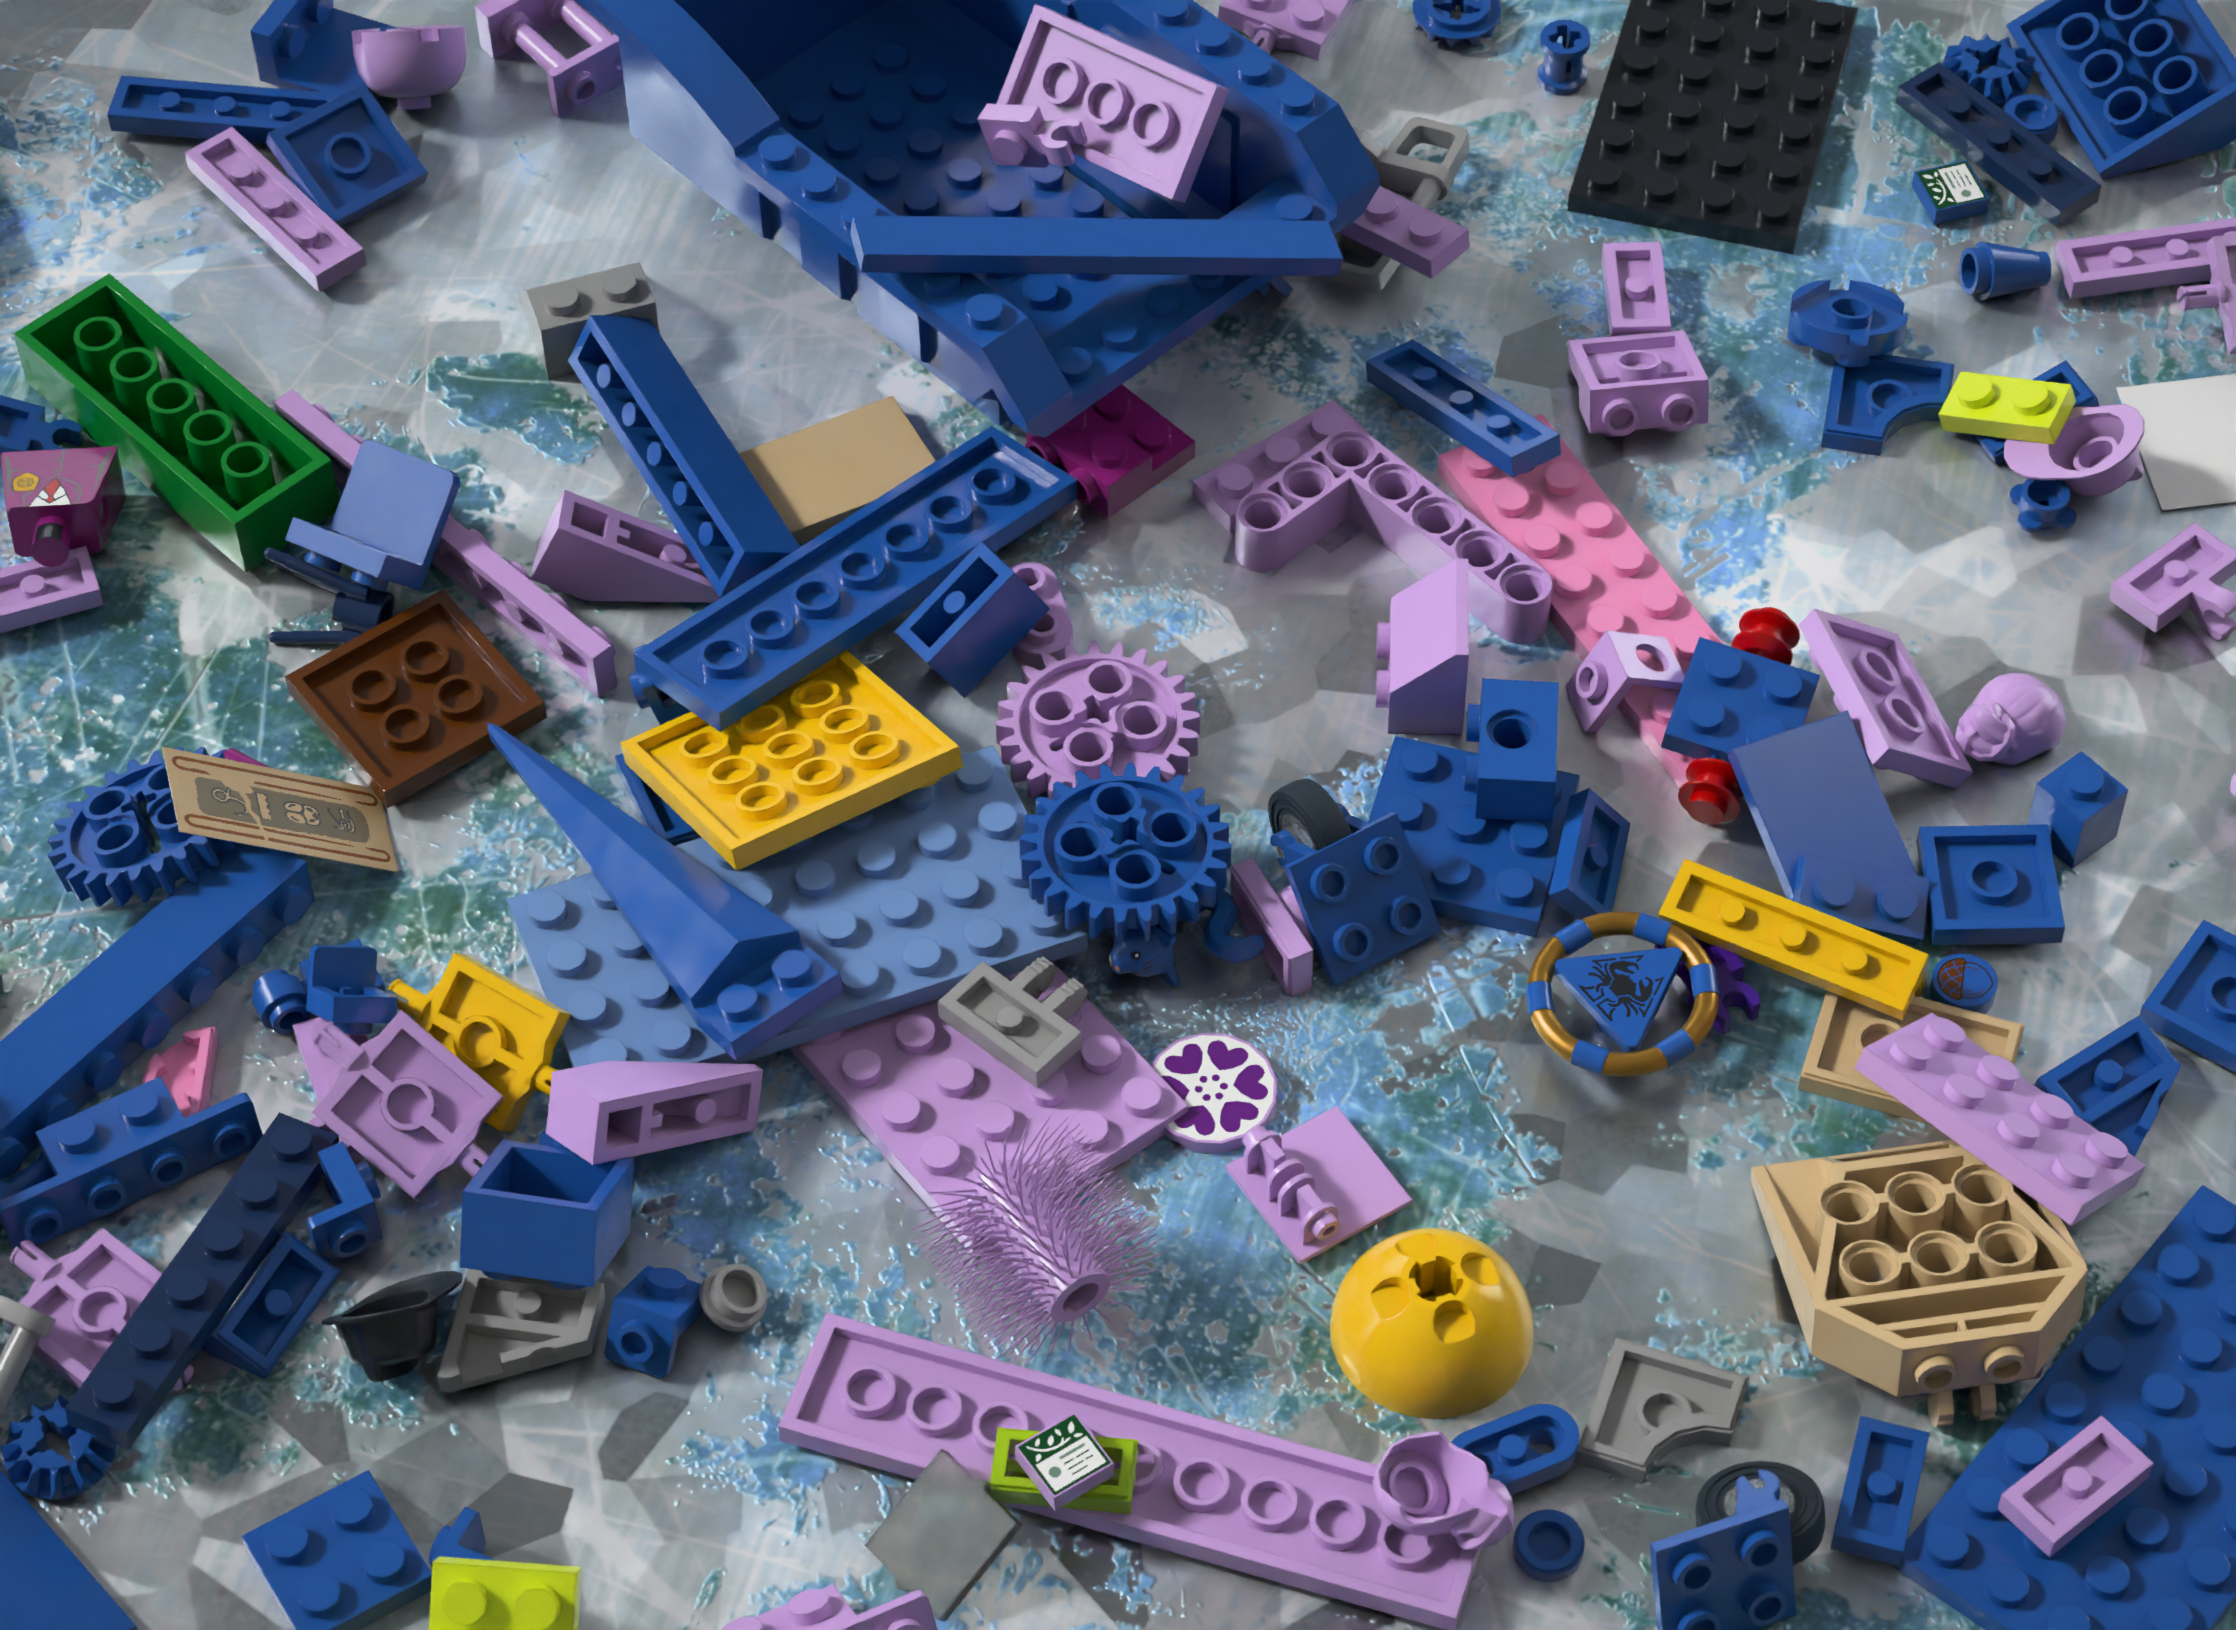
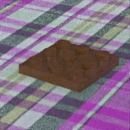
M443 589L285 676L288 693L387 808L495 748L496 746L490 740L488 733V723L499 726L514 737L547 718L545 702Z

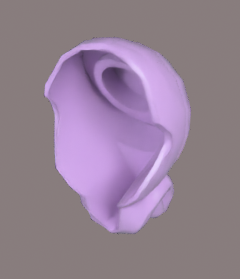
M2009 673L1997 676L1981 689L1971 706L1965 711L1963 717L1959 718L1955 740L1961 746L1964 754L1978 761H1995L2014 766L2043 751H2051L2060 743L2066 726V715L2062 700L2052 688L2032 675Z
M1441 1431L1407 1436L1390 1445L1377 1466L1373 1478V1490L1379 1510L1394 1526L1402 1531L1415 1536L1452 1533L1456 1537L1458 1546L1465 1550H1476L1495 1545L1512 1531L1514 1521L1513 1501L1506 1486L1499 1480L1489 1478L1484 1461L1470 1452L1455 1446Z

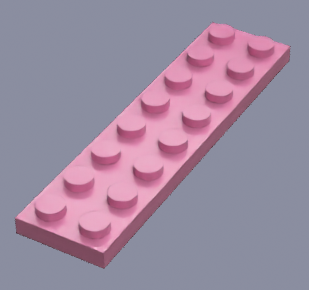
M1543 414L1534 416V418L1554 430ZM1561 437V455L1536 466L1530 472L1520 474L1514 478L1464 445L1438 455L1437 472L1463 506L1540 565L1550 575L1552 594L1549 619L1582 662L1606 630L1667 638L1684 676L1687 673L1699 637L1723 644ZM1636 650L1639 660L1645 666L1654 671H1664L1663 665L1653 654L1644 650ZM1633 685L1617 705V708L1680 789L1683 784L1688 782L1686 778L1688 765L1696 759L1661 748L1664 733L1680 690Z

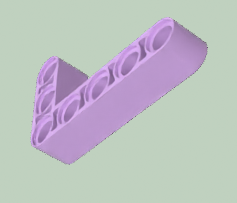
M1346 429L1331 434L1246 494L1237 504L1235 510V554L1240 564L1249 570L1267 572L1283 566L1349 518L1423 577L1456 558L1469 559V613L1506 641L1521 645L1530 644L1541 639L1547 632L1552 581L1545 569L1363 431Z

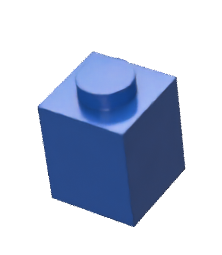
M2081 751L2037 782L2027 825L2048 824L2053 854L2073 869L2117 837L2129 789Z

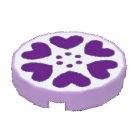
M1199 1033L1178 1039L1160 1052L1152 1064L1153 1069L1188 1105V1112L1165 1126V1137L1167 1135L1171 1140L1180 1143L1181 1147L1193 1152L1224 1153L1244 1147L1245 1145L1242 1140L1246 1133L1256 1126L1266 1127L1276 1113L1277 1078L1269 1060L1251 1043L1232 1035Z

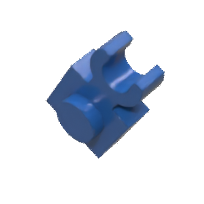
M0 395V460L2 452L68 449L57 446V444L63 442L77 446L81 445L82 426L67 419L55 420L50 423L45 422V407Z

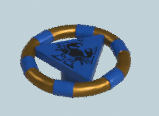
M1623 911L1601 913L1578 919L1552 935L1534 959L1525 988L1530 1020H1532L1539 1036L1556 1054L1570 1062L1571 1065L1600 1075L1622 1077L1645 1075L1670 1068L1693 1053L1709 1033L1717 1015L1720 999L1716 969L1705 950L1692 936L1672 922L1646 913ZM1613 935H1630L1666 947L1566 958L1594 939ZM1682 961L1689 970L1695 1001L1692 1013L1681 1029L1652 1048L1639 1051ZM1554 973L1558 980L1596 1020L1601 1032L1612 1038L1624 1052H1612L1600 1046L1578 1040L1563 1027L1555 1015L1551 987Z

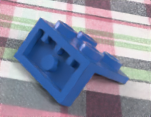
M274 0L250 30L260 81L289 90L337 93L342 95L364 83L357 72L353 54L352 31L380 28V31H386V29H395L397 27L333 8L334 0Z

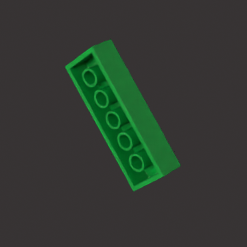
M110 273L14 333L26 382L69 420L80 424L82 431L100 447L117 446L120 464L245 573L267 559L264 556V551L267 548L271 547L279 551L291 543L285 540L293 517L319 524L336 512L340 500L331 459Z

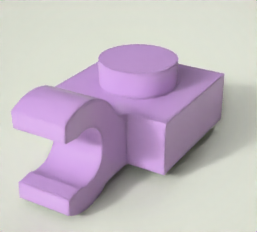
M986 104L977 119L995 165L1047 168L1049 163L1061 167L1070 166L1075 162L1070 144L1082 145L1088 141L1080 120L1074 118L1044 120L1039 106Z

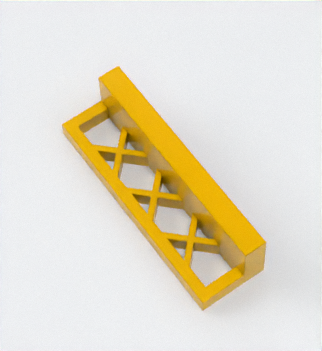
M1684 859L1658 913L1660 919L1674 923V925L1696 939L1718 946L1741 957L1902 1021L1913 997H1921L1927 986L1929 954L1688 859Z

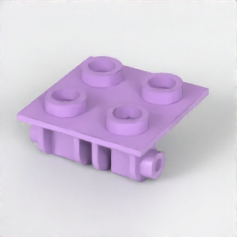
M1338 1106L1281 1136L1275 1130L1267 1131L1264 1126L1252 1128L1242 1140L1246 1147L1244 1156L1225 1165V1170L1299 1265L1412 1204L1411 1197Z

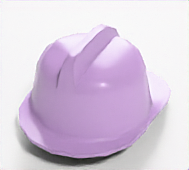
M2126 404L2073 407L2054 445L2007 439L2004 443V459L2011 471L2024 478L2062 480L2072 491L2085 497H2099L2112 493L2126 482L2135 481L2142 477L2144 466L2139 455L2138 445L2144 435L2145 421L2137 409Z

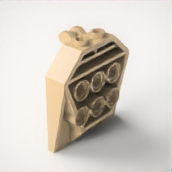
M1953 1140L1751 1167L1750 1181L1810 1354L1896 1397L1927 1393V1408L1930 1423L1934 1428L1952 1425L1954 1418L1952 1389L1970 1387L1968 1403L1973 1418L1977 1422L1993 1420L1996 1417L1995 1412H1997L1995 1383L2006 1384L2015 1380L2034 1378L2081 1318L2088 1268L2062 1219Z

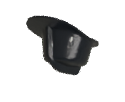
M439 1271L400 1281L373 1293L342 1314L323 1319L322 1325L336 1326L348 1359L354 1365L363 1366L365 1374L370 1381L375 1383L383 1382L405 1375L417 1366L422 1356L434 1350L437 1342L438 1300L452 1292L462 1283V1273Z

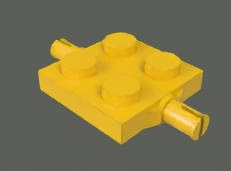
M453 953L440 982L427 995L407 985L401 979H396L390 984L388 989L397 993L389 994L398 997V1010H402L405 1014L414 1018L417 1024L503 1095L505 1099L485 1121L487 1124L501 1132H514L530 1097L537 1090L550 1096L552 1072L558 1071L550 1066L553 1050L571 1013L470 956L461 953Z

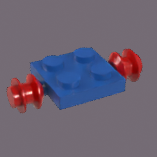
M1764 607L1745 612L1739 621L1741 632L1733 638L1731 647L1699 637L1665 730L1661 748L1696 759L1687 767L1686 778L1688 782L1680 787L1678 800L1688 814L1700 823L1708 825L1725 823L1734 820L1739 815L1741 805L1738 799L1744 795L1727 756L1733 749L1797 728L1805 723L1820 675L1790 666L1793 660L1791 649L1800 640V630L1785 612L1777 608Z

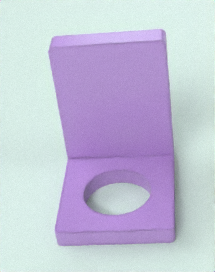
M1606 630L1567 682L1565 688L1584 731L1597 733L1633 685L1680 690L1685 676L1667 638ZM1636 650H1644L1653 654L1663 665L1664 671H1654L1645 666L1639 660Z

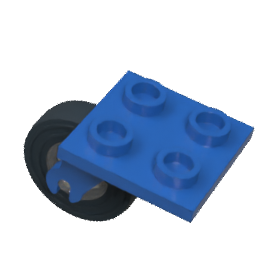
M1307 778L1293 781L1279 788L1271 795L1268 803V815L1273 833L1270 843L1272 846H1277L1280 855L1277 861L1285 869L1329 985L1336 986L1442 931L1397 813L1391 812L1368 823L1350 815L1347 809L1342 804L1336 803L1322 786Z
M1745 1462L1719 1471L1708 1479L1700 1489L1695 1507L1696 1528L1650 1543L1657 1630H1755L1796 1616L1793 1566L1814 1553L1822 1541L1825 1530V1505L1819 1487L1811 1477L1801 1470L1778 1462Z

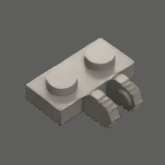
M1043 956L1041 958L1038 957L1037 960L1032 961L1030 966H1027L1011 981L982 961L938 1001L939 1018L1038 1088L1082 1047L1081 1031L1067 1021L1085 1003L1084 1000L1088 989L1076 979H1068L1061 988L1056 989L1041 1003L1037 999L1041 993L1050 987L1058 969Z

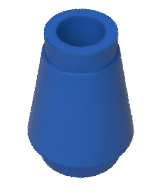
M1979 242L1975 248H1966L1959 262V279L1963 291L1967 295H1976L1980 300L2046 286L2051 278V261L2045 251L2036 252L2034 250Z

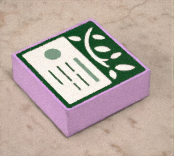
M1075 1412L1015 1446V1459L1054 1511L1114 1476L1113 1461Z

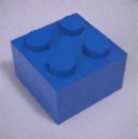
M502 1140L462 1191L460 1268L480 1270L486 1277L496 1280H511L518 1277L547 1280L553 1287L564 1290H577L586 1286L594 1287L630 1234L634 1158H624L592 1165L570 1149Z

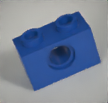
M1482 678L1480 704L1468 703L1466 742H1478V754L1466 753L1464 791L1476 792L1475 818L1552 822L1557 774L1559 682Z

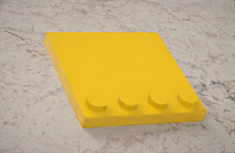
M847 650L721 732L693 712H689L620 743L626 765L736 871L917 788L929 787L937 783L941 777L963 768L959 746Z

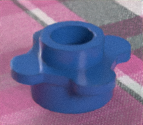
M2028 478L2023 484L2015 485L2010 490L2009 500L2017 505L2019 512L2017 525L2022 530L2034 533L2039 530H2048L2055 526L2060 529H2069L2075 524L2077 513L2069 508L2070 490L2064 481Z

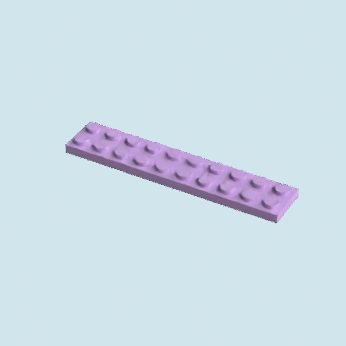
M826 1313L778 1425L779 1438L782 1442L990 1500L989 1486L997 1428L1042 1431L1075 1412L1093 1436L1138 1440V1461L1131 1514L1059 1508L1054 1511L1052 1507L1001 1504L1445 1630L1456 1629L1481 1550H1465L1458 1546L1456 1537L1452 1533L1415 1536L1394 1526L1379 1510L1374 1494L1373 1478L1378 1465L831 1313ZM1009 1453V1459H1015V1454ZM1114 1463V1468H1121V1463Z

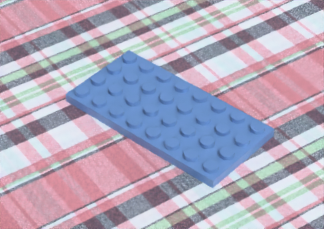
M994 745L961 755L963 768L941 777L937 783L929 787L917 788L738 871L702 837L675 846L799 930L801 940L840 973L843 993L737 1061L698 1027L644 945L592 872L506 899L509 916L542 997L571 1013L559 1038L571 1068L603 1061L741 1064L837 1031L839 1032L940 999L982 961L1004 977L1024 970L1032 964V961L1037 960L1038 957L1041 958L1043 956L1050 962L1086 951L1088 950L1087 933L1082 923L1071 930L1065 929V911L1047 917L1044 914V898L1032 900L1029 896V881L1022 880L1019 849V837L1024 834V817L1028 814Z

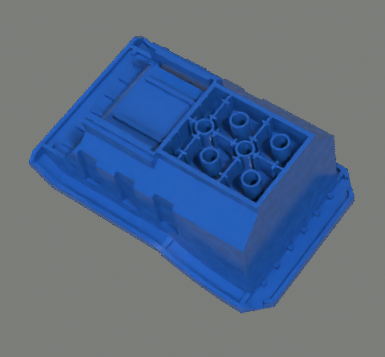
M575 0L619 37L631 135L761 237L773 240L799 260L803 270L840 299L851 301L855 304L858 316L997 425L1001 426L1004 424L1010 428L1015 424L1027 434L1041 437L1049 436L1275 276L861 272L850 235L853 215L1329 221L1335 235L1362 216L1380 184L1378 171L1339 103L1193 0ZM1035 4L1054 10L1230 89L1185 203L1169 199L1073 154L1075 157L1073 165L1062 167L1052 165L1051 163H1049L1047 168L994 164L977 119L986 104H997Z

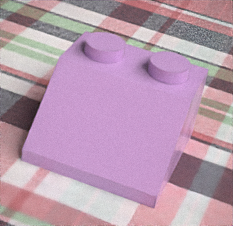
M1456 558L1392 596L1389 623L1377 622L1376 660H1388V670H1377L1376 708H1388V733L1463 735L1469 660V559Z

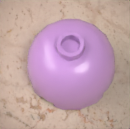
M405 26L386 29V31H380V28L352 31L353 54L357 72L365 85L377 95L397 98V109L431 108V97L449 92L460 81L466 66L467 41L465 26Z

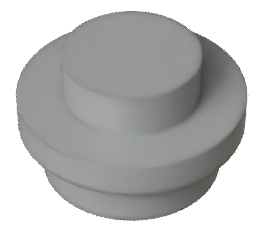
M730 1264L719 1266L712 1270L703 1280L699 1291L700 1304L706 1316L720 1328L734 1332L745 1331L752 1328L765 1313L767 1306L766 1284L760 1274L747 1265Z

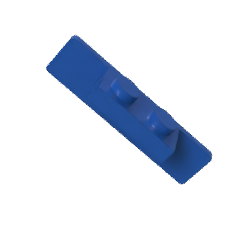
M158 1077L38 1130L35 1133L41 1150L56 1176L1 1200L0 1219L13 1250L16 1246L22 1250L20 1243L25 1240L32 1241L37 1247L252 1150L263 1135L253 1102L247 1093H240L184 1118L161 1077Z

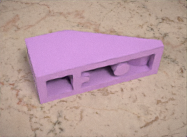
M564 490L537 541L531 580L547 585L555 591L568 593L586 601L713 603L720 599L679 534L567 490Z
M603 1061L553 1071L546 1134L590 1164L596 1165L754 1131L757 1126L763 1069L756 1064Z

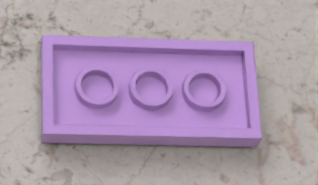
M1035 4L997 104L1039 106L1044 120H1061L1066 118L1080 120L1088 141L1082 145L1070 144L1073 154L1169 199L1185 203L1230 89L1054 10Z
M1930 1013L1866 1046L1854 1068L2070 1226L2136 1187L2147 1166L2128 1153L2127 1147L2119 1139L2093 1128L2075 1115L2071 1106L2066 1101L2055 1095L2044 1093L2019 1075L2018 1069L2011 1062L2002 1057L1991 1055L1967 1038L1964 1030L1958 1024L1949 1019L1938 1017L1934 1013Z

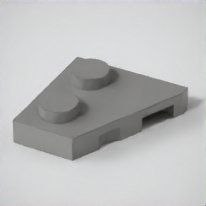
M468 1269L437 1376L440 1391L454 1392L590 1355L605 1300L603 1282L597 1281L594 1287L586 1286L577 1290H564L553 1287L547 1280L527 1277L496 1280L486 1277L480 1270Z

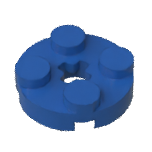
M1819 280L1801 286L1792 295L1787 331L1789 341L1797 345L1810 346L1826 353L1835 354L1834 359L1841 365L1847 367L1866 366L1869 364L1871 356L1891 352L1904 342L1908 314L1903 315L1904 303L1900 297L1885 288L1867 282L1850 280L1848 290H1829L1831 280Z

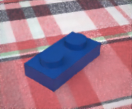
M1590 788L1573 794L1569 798L1548 895L1577 920L1613 911L1631 824Z
M1805 853L1798 859L1793 901L1896 942L1915 946L1923 940L1930 878Z
M1860 1416L1830 1549L1901 1566L1930 1432Z

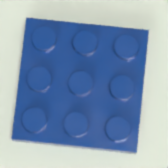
M1395 736L1368 823L1391 812L1397 813L1436 916L1537 938L1549 897L1569 798L1571 795L1578 793L1580 775L1557 770L1552 822L1475 818L1476 792L1464 791L1466 753L1474 752Z

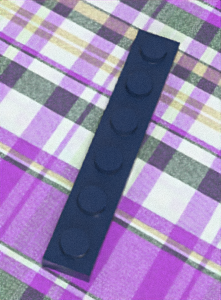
M278 1113L67 1404L65 1411L68 1425L124 1448H131L323 1177L318 1152L338 1144L339 1136L337 1134L283 1113Z

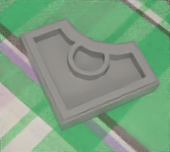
M1616 1337L1578 1445L1575 1463L1643 1483L1654 1464L1676 1448L1699 1443L1729 1446L1747 1393L1750 1376Z

